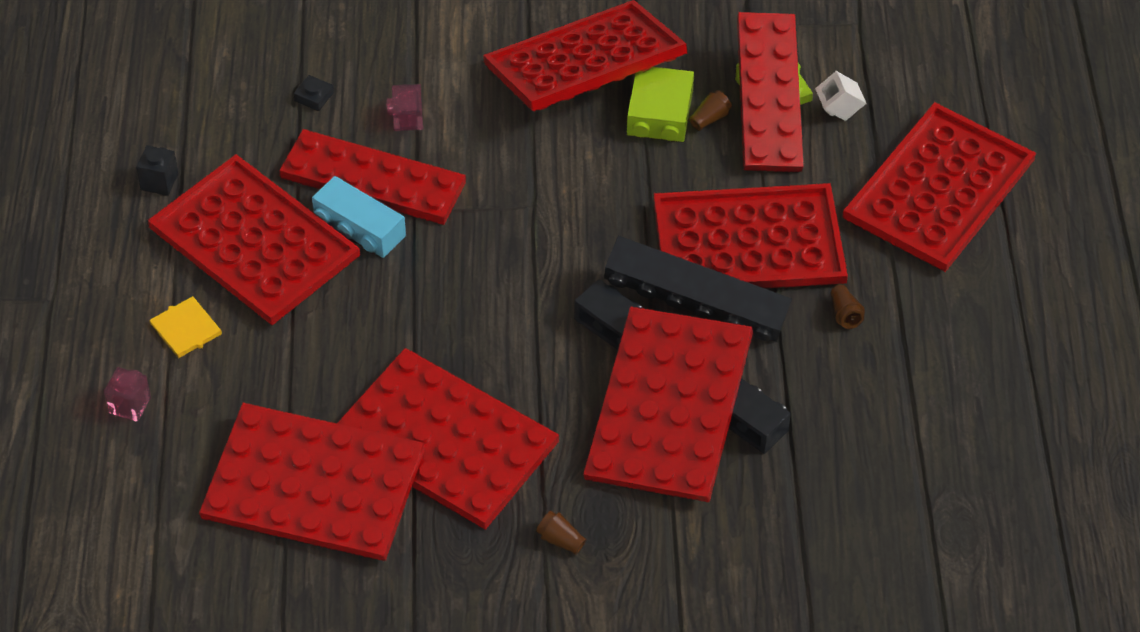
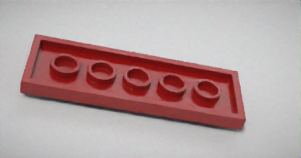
M738 12L737 34L743 168L750 171L802 172L804 166L795 14Z
M303 129L280 169V178L321 189L336 176L394 211L445 225L466 184V175L306 129Z

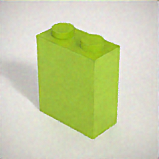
M652 67L647 71L636 72L627 116V135L684 142L693 94L694 72Z

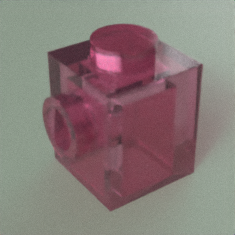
M421 84L392 86V97L387 98V114L393 115L394 131L423 129Z
M117 367L104 390L110 414L137 422L151 399L147 376L137 370H126Z

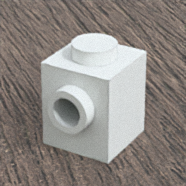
M835 71L815 88L824 110L830 116L835 115L844 121L867 104L858 83L838 71Z

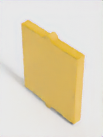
M193 296L176 306H169L167 311L150 319V324L178 358L196 348H203V344L222 334L221 329Z

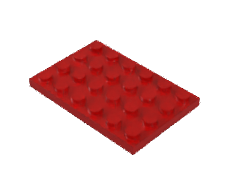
M635 0L490 52L483 55L485 65L532 111L546 109L549 105L562 100H570L575 95L583 92L596 90L612 81L623 80L626 76L636 72L647 71L652 66L660 63L673 61L677 57L687 54V46L682 39Z
M934 102L844 209L843 218L946 272L1034 162L1036 153Z
M237 154L148 220L149 228L271 325H274L360 256V248Z
M831 183L654 193L653 203L660 251L762 288L847 283L848 274Z
M630 306L584 470L585 480L710 502L753 335L752 327Z
M407 348L396 357L337 423L423 442L425 451L412 487L485 530L559 442V434Z
M242 403L199 514L201 519L386 561L424 454L425 446L423 442Z

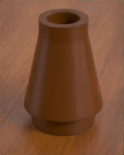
M719 90L714 93L710 92L694 114L689 117V122L696 130L701 131L704 127L729 114V110L732 108L730 100Z
M837 285L832 288L830 295L833 300L836 322L846 329L858 327L864 321V307L849 292L845 285Z
M551 510L544 516L536 530L537 533L542 535V540L566 549L575 555L579 553L587 540L560 512L556 514Z

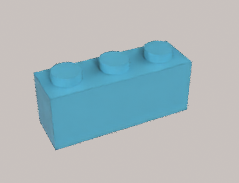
M336 176L312 197L314 214L347 239L354 240L362 245L366 251L374 252L382 258L406 236L404 216Z

